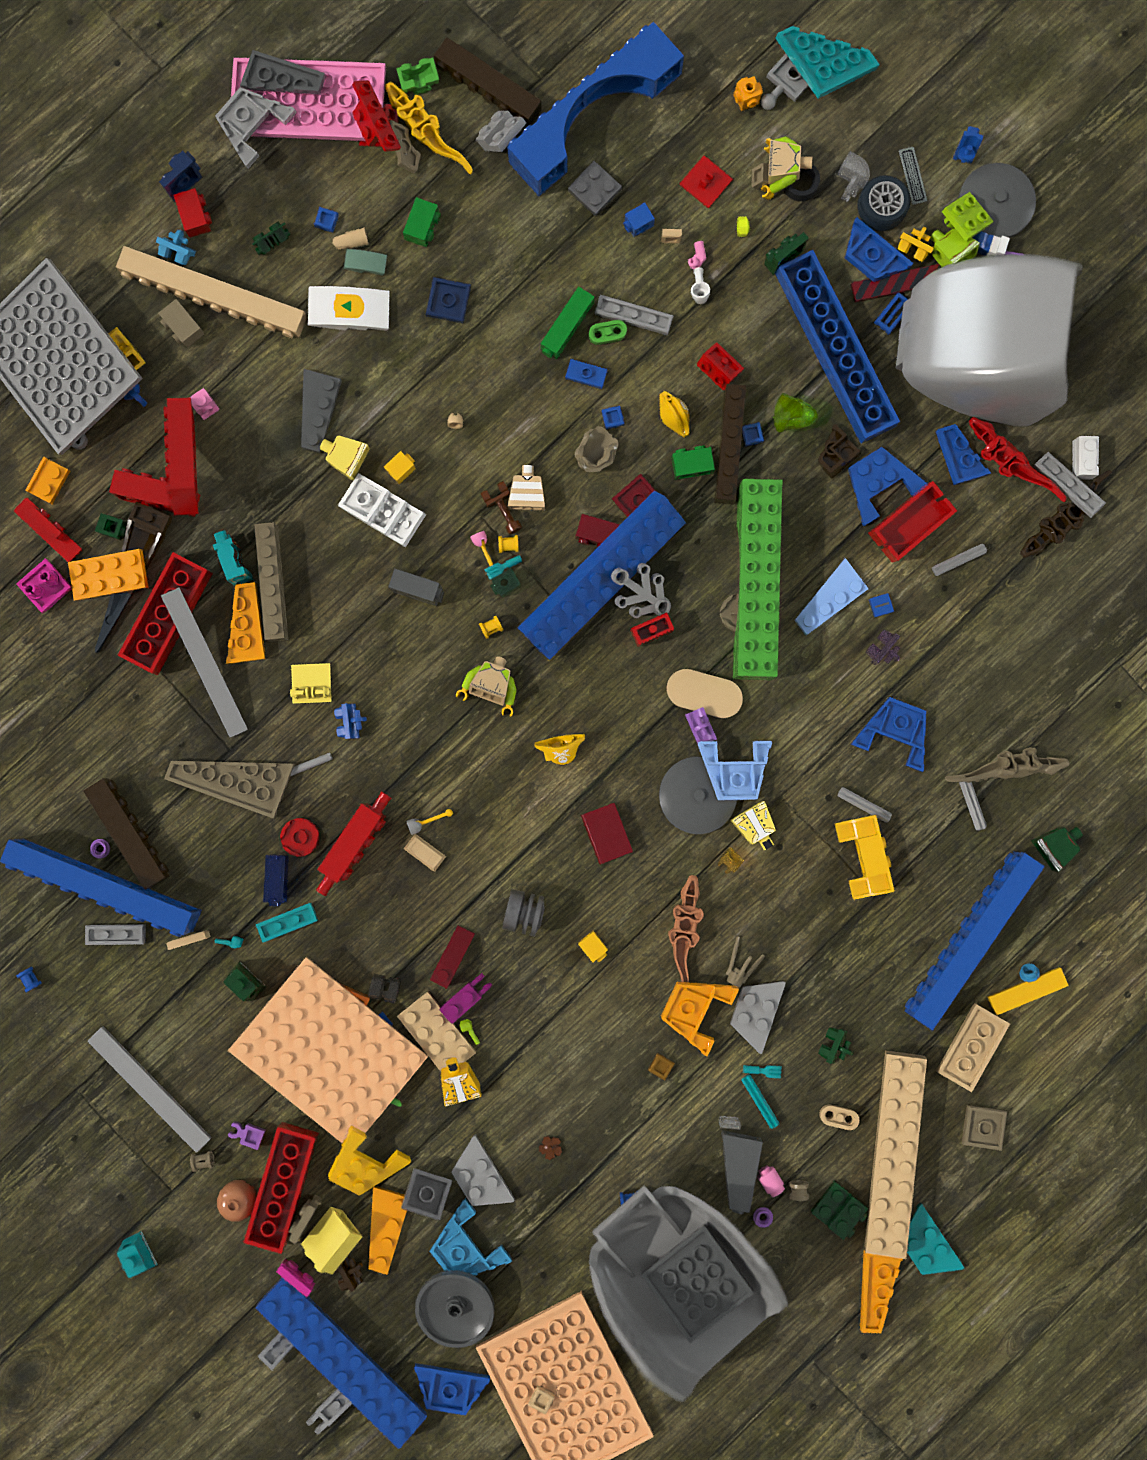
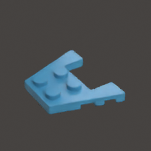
M466 1198L462 1200L431 1247L430 1253L444 1271H463L474 1276L485 1270H491L499 1265L512 1262L511 1256L502 1245L485 1257L461 1225L476 1214L475 1209Z

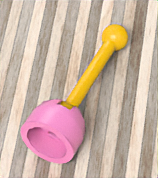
M481 531L470 538L475 546L482 548L489 565L492 566L493 563L485 547L487 536L485 531Z

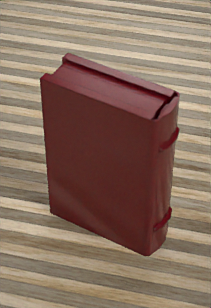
M615 803L581 815L584 823L583 826L586 828L595 852L594 855H596L599 864L633 852Z

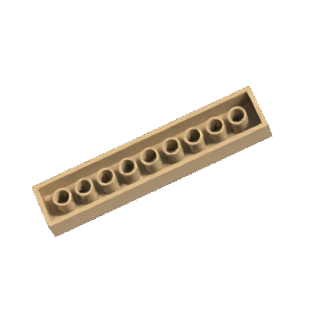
M885 1050L864 1245L865 1252L869 1254L906 1259L927 1059L923 1055Z

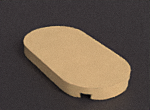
M682 669L675 672L669 678L666 686L668 697L676 706L692 711L703 707L706 715L717 718H728L735 715L743 702L742 692L734 682L690 669Z

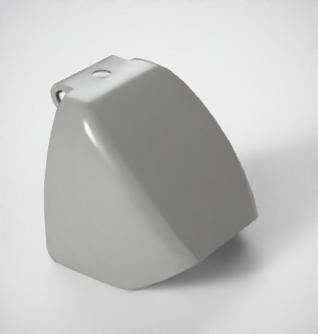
M1006 254L963 260L933 271L914 286L911 298L903 304L896 369L902 371L908 383L920 393L959 413L1013 426H1030L1062 407L1067 401L1066 355L1075 280L1076 276L1082 273L1083 266L1077 262L1039 255Z
M645 1186L641 1187L592 1231L598 1241L592 1246L590 1252L589 1266L591 1278L608 1323L647 1379L679 1401H684L692 1393L698 1381L760 1323L771 1315L780 1313L787 1307V1300L773 1272L740 1232L714 1208L692 1194L676 1187H659L652 1193ZM705 1223L718 1243L752 1286L754 1294L690 1343L641 1276V1273Z

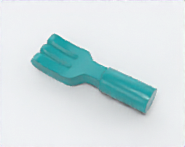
M517 555L505 561L504 564L496 563L486 568L485 572L491 580L501 575L504 569L521 563L522 559L520 555Z
M767 1065L764 1068L759 1066H743V1073L765 1074L768 1078H781L782 1066Z

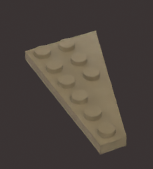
M171 761L164 779L275 819L295 764Z

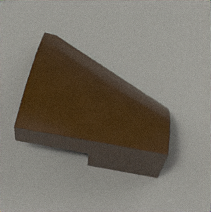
M835 423L829 439L826 440L825 448L819 456L818 463L832 479L861 454V451Z

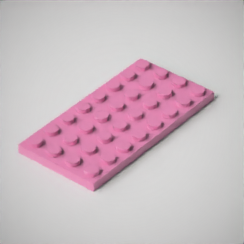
M234 58L231 97L240 88L250 58ZM286 60L325 73L326 78L320 95L249 90L262 95L266 99L278 101L287 107L291 106L297 112L287 125H284L270 113L251 135L252 137L365 141L352 114L360 101L352 84L354 81L369 80L383 108L386 65L385 63Z

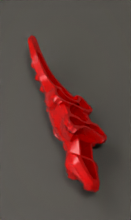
M972 417L969 420V424L978 439L986 444L985 449L981 451L982 458L988 461L994 460L999 465V473L1007 477L1015 475L1025 481L1043 486L1052 491L1061 501L1066 502L1067 497L1052 480L1031 467L1024 453L1020 452L1004 436L997 435L991 423L976 417Z

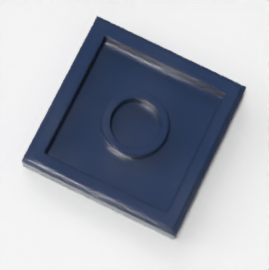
M433 277L426 316L464 324L471 284Z

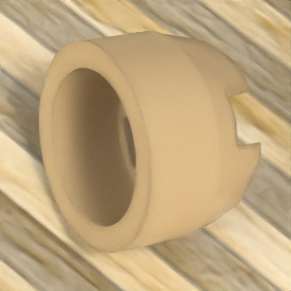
M452 413L448 417V427L453 429L462 428L463 417L459 413L457 415Z

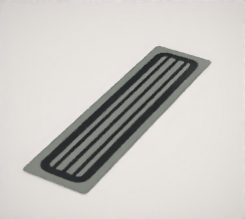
M914 147L899 150L912 204L926 202L927 197Z

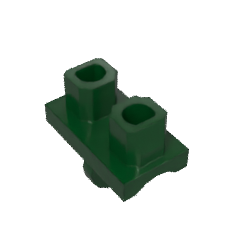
M829 1027L826 1037L833 1040L834 1044L832 1048L822 1044L818 1052L819 1055L827 1059L826 1062L834 1064L839 1051H841L839 1056L841 1060H844L847 1054L853 1055L854 1052L849 1049L852 1042L846 1040L844 1046H842L848 1031Z

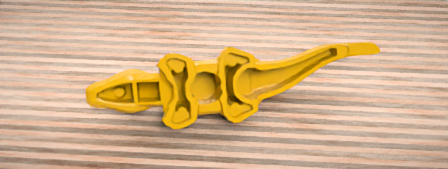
M392 82L387 83L385 87L390 103L394 108H397V115L406 122L411 129L412 136L437 154L459 162L469 174H472V167L465 157L445 144L439 136L438 118L435 115H428L424 109L422 97L414 95V99L410 101L402 89Z

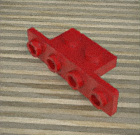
M354 81L352 86L360 101L352 114L368 147L375 146L379 140L385 152L400 150V143L370 81Z
M25 498L14 509V512L67 562H72L82 551V548L63 531L65 528L59 522H53L49 518L51 515L45 509H39L29 498Z

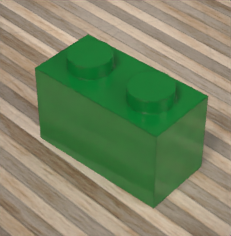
M415 198L403 231L405 240L427 247L428 242H431L434 236V225L439 223L441 217L437 204Z
M701 445L690 451L678 449L672 454L675 480L714 473L715 468L711 447L706 448L705 445Z

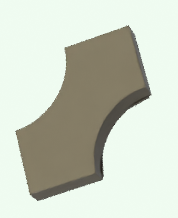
M390 120L389 123L401 146L400 150L395 151L398 158L397 166L414 174L417 172L421 154L412 146L409 140V129Z

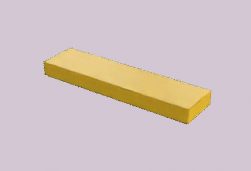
M1058 967L1041 974L1036 981H1024L987 997L994 1014L999 1015L1068 986L1062 969Z

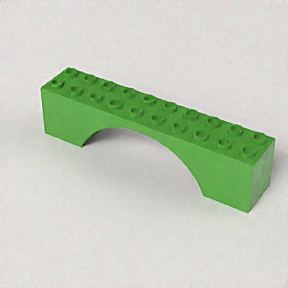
M742 479L738 487L737 529L739 536L740 573L738 613L733 652V679L773 680L778 675L782 480Z

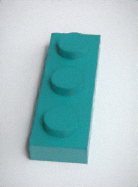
M311 902L258 923L256 927L262 942H266L316 922L318 917Z

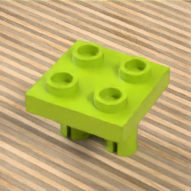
M970 192L945 207L942 211L946 217L944 223L947 224L949 222L947 227H954L965 241H968L994 222Z

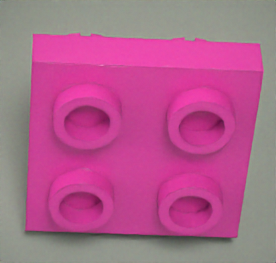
M46 558L16 583L41 613L49 610L72 589V586Z

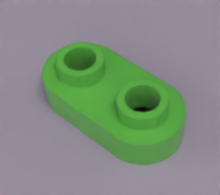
M621 320L594 324L589 330V339L596 345L620 341L626 336V324ZM619 329L621 332L620 334H615L614 330ZM600 333L602 337L596 338L595 334Z

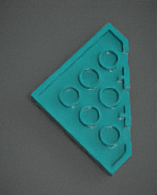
M791 26L777 33L775 38L818 99L877 70L880 65L869 49L861 47L859 50L850 47L851 44L840 40L835 42L827 40L824 35L810 32V34L804 33L798 27Z

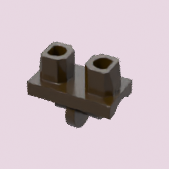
M349 1255L333 1274L339 1272L342 1277L338 1281L341 1291L349 1289L352 1292L363 1282L361 1278L362 1273L359 1270L363 1263L362 1261L356 1263L353 1257L350 1258Z

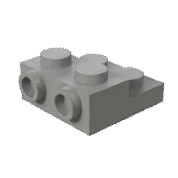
M497 111L491 117V122L479 131V136L476 140L485 151L502 152L524 127L526 122L522 117H513L509 111Z

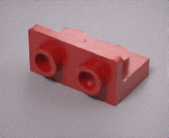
M717 342L702 355L697 363V366L722 390H725L726 385L730 384L744 370Z

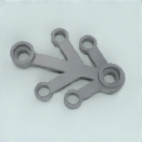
M640 563L637 566V572L641 574L642 587L629 578L626 570L617 568L612 572L611 578L613 582L618 585H626L637 593V595L629 597L622 595L616 597V606L625 608L627 605L643 601L651 603V605L641 608L636 605L631 606L629 614L632 617L639 618L641 615L652 612L660 616L670 611V601L664 597V577L659 573H655L651 577V582L656 587V597L651 594L649 565ZM645 566L646 570L642 572L641 570ZM621 573L620 577L617 579V574ZM624 599L623 604L620 605V600ZM638 609L637 614L634 615V610Z

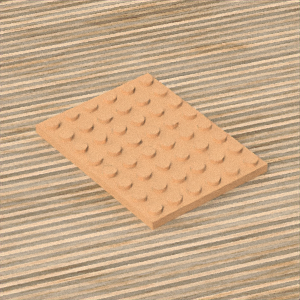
M308 957L301 962L228 1050L341 1143L347 1138L351 1125L366 1133L428 1057V1055Z
M582 1291L476 1345V1349L531 1460H610L654 1437ZM537 1385L555 1394V1398L546 1415L528 1406V1402Z

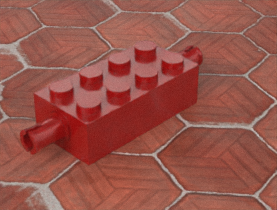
M381 791L372 806L367 803L360 805L317 869L325 875L318 888H316L317 892L327 896L335 882L338 883L349 879L354 871L351 868L361 861L364 856L363 850L371 846L375 840L373 835L375 832L381 831L386 823L384 821L386 816L382 811L391 800L390 796Z

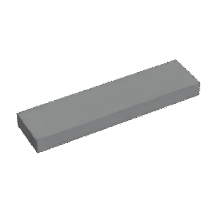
M604 295L599 296L595 315L612 320H621L626 324L667 336L674 316Z
M1049 452L1033 466L1041 474L1052 480L1090 518L1106 504Z

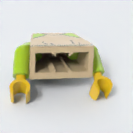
M787 136L774 140L768 138L765 141L769 145L764 150L770 154L768 184L771 185L770 187L764 185L761 190L767 192L762 196L767 200L772 199L774 193L799 180L800 169H812V157H802L801 146Z
M496 657L494 663L485 661L482 666H477L469 671L463 681V688L456 692V697L458 698L460 693L464 692L465 698L463 701L469 698V694L502 706L505 703L506 706L502 708V715L504 710L508 708L511 710V717L513 715L511 706L515 701L516 686L514 679L510 676V670L504 668L506 660L502 657Z

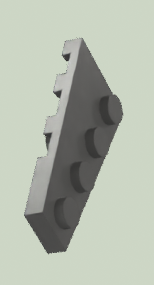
M304 369L302 449L321 454L320 446L326 438L342 382L340 378Z

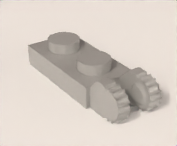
M336 1389L316 1409L306 1423L310 1426L320 1417L323 1422L314 1431L318 1435L327 1426H330L352 1403Z

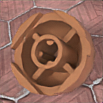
M233 1180L227 1183L220 1190L217 1198L219 1213L231 1222L242 1221L253 1212L257 1193L255 1188L245 1183L246 1181Z

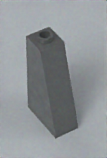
M722 1130L729 1208L737 1214L750 1213L763 1141L759 1137Z

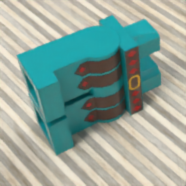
M225 530L215 533L214 537L217 543L213 547L218 554L227 581L235 586L254 580L251 572L242 565V555L238 552L241 550L239 544L232 539L230 534L227 535Z

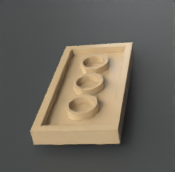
M427 991L397 1017L441 1071L442 1068L447 1067L446 1061L449 1058L455 1057L458 1063H463L476 1054V1050L454 1023L451 1024L439 1011L441 1006L430 992Z
M974 1003L936 1072L972 1092L1010 1023Z

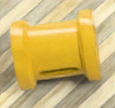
M518 535L505 538L498 536L499 553L503 551L519 552Z
M494 616L492 620L486 623H479L486 639L498 631H504L497 616Z

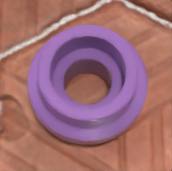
M97 839L92 842L90 852L96 858H104L110 853V844L104 839ZM99 845L104 847L102 852L98 850Z
M760 1207L755 1210L753 1219L757 1226L765 1228L772 1223L773 1214L768 1208ZM761 1214H766L764 1220L759 1218Z

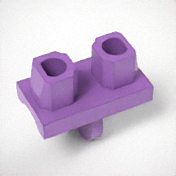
M703 707L685 714L697 744L700 741H714L717 739Z

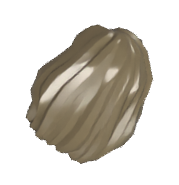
M600 426L587 431L575 451V458L578 461L579 467L585 472H600L603 468L611 465L615 459L618 440Z

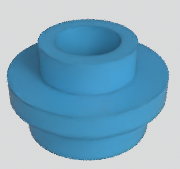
M1030 963L1023 965L1019 972L1020 978L1026 982L1036 981L1040 976L1039 969Z

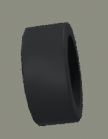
M813 164L812 169H800V171L806 172L812 178V186L808 190L799 191L791 185L783 189L790 199L806 201L816 193L820 183V173Z

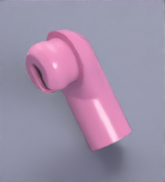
M703 241L694 243L696 254L688 261L692 269L701 267L706 260Z

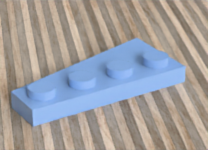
M846 558L795 619V622L805 635H808L868 590V587Z

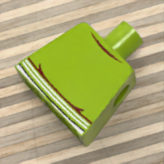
M955 228L945 235L941 231L936 230L930 238L935 242L932 255L942 267L963 260L973 259L977 255L980 245L973 238L965 241Z

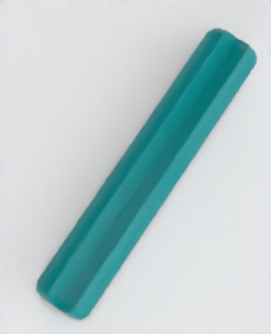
M749 1074L744 1076L741 1081L771 1129L777 1127L779 1121L753 1078Z

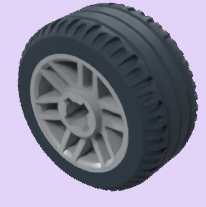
M883 175L873 178L864 186L857 204L859 216L871 229L885 231L895 228L903 221L910 208V194L906 185L896 177Z

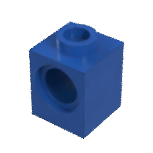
M643 203L625 214V222L623 224L627 232H631L635 237L653 227L655 218L646 203Z

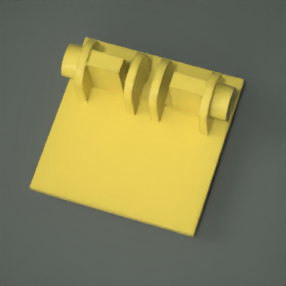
M330 663L291 665L292 689H290V696L292 697L293 704L332 702Z

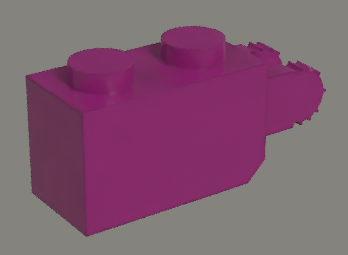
M482 973L472 982L469 981L439 1008V1011L451 1024L482 998V995L493 986L489 982L480 991L475 988V985L484 977Z

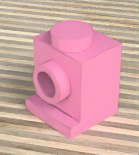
M204 388L191 396L192 406L203 420L220 410Z

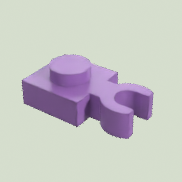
M239 1122L232 1123L231 1126L237 1128V1133L229 1132L228 1136L230 1138L240 1137L239 1144L256 1150L260 1148L266 1129L249 1123L243 1128Z

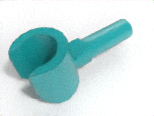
M233 936L231 941L215 939V943L228 945L231 948H240L244 939Z

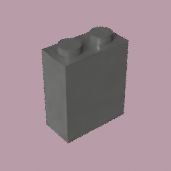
M394 568L388 586L393 593L437 606L438 602H442L444 591L440 583Z

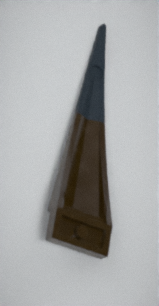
M136 502L128 518L122 552L142 549L147 570L166 537L165 534L172 517ZM134 591L111 595L95 647V653L101 650Z

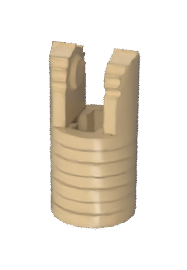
M365 228L346 232V234L336 236L332 242L338 250L369 245Z

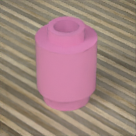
M766 1165L758 1171L759 1175L757 1178L767 1194L775 1197L785 1190L784 1182L773 1166L769 1167Z

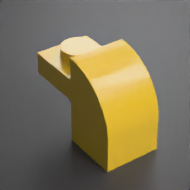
M117 327L108 333L136 370L145 364L138 351Z

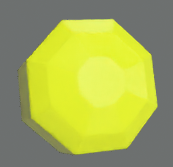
M739 217L737 219V234L739 237H747L750 229L749 220L747 217Z

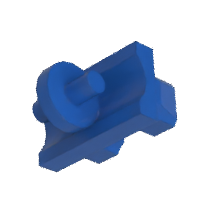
M969 126L967 131H964L954 153V160L960 159L962 163L972 164L983 140V135L979 134V128Z
M341 704V707L334 709L336 719H343L344 725L337 727V736L345 737V739L360 738L361 722L367 721V718L361 717L360 710H356V704Z

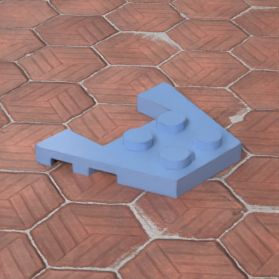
M717 741L698 742V747L718 801L758 799L764 776L763 771L768 761L767 756L772 741H754V761L718 762Z

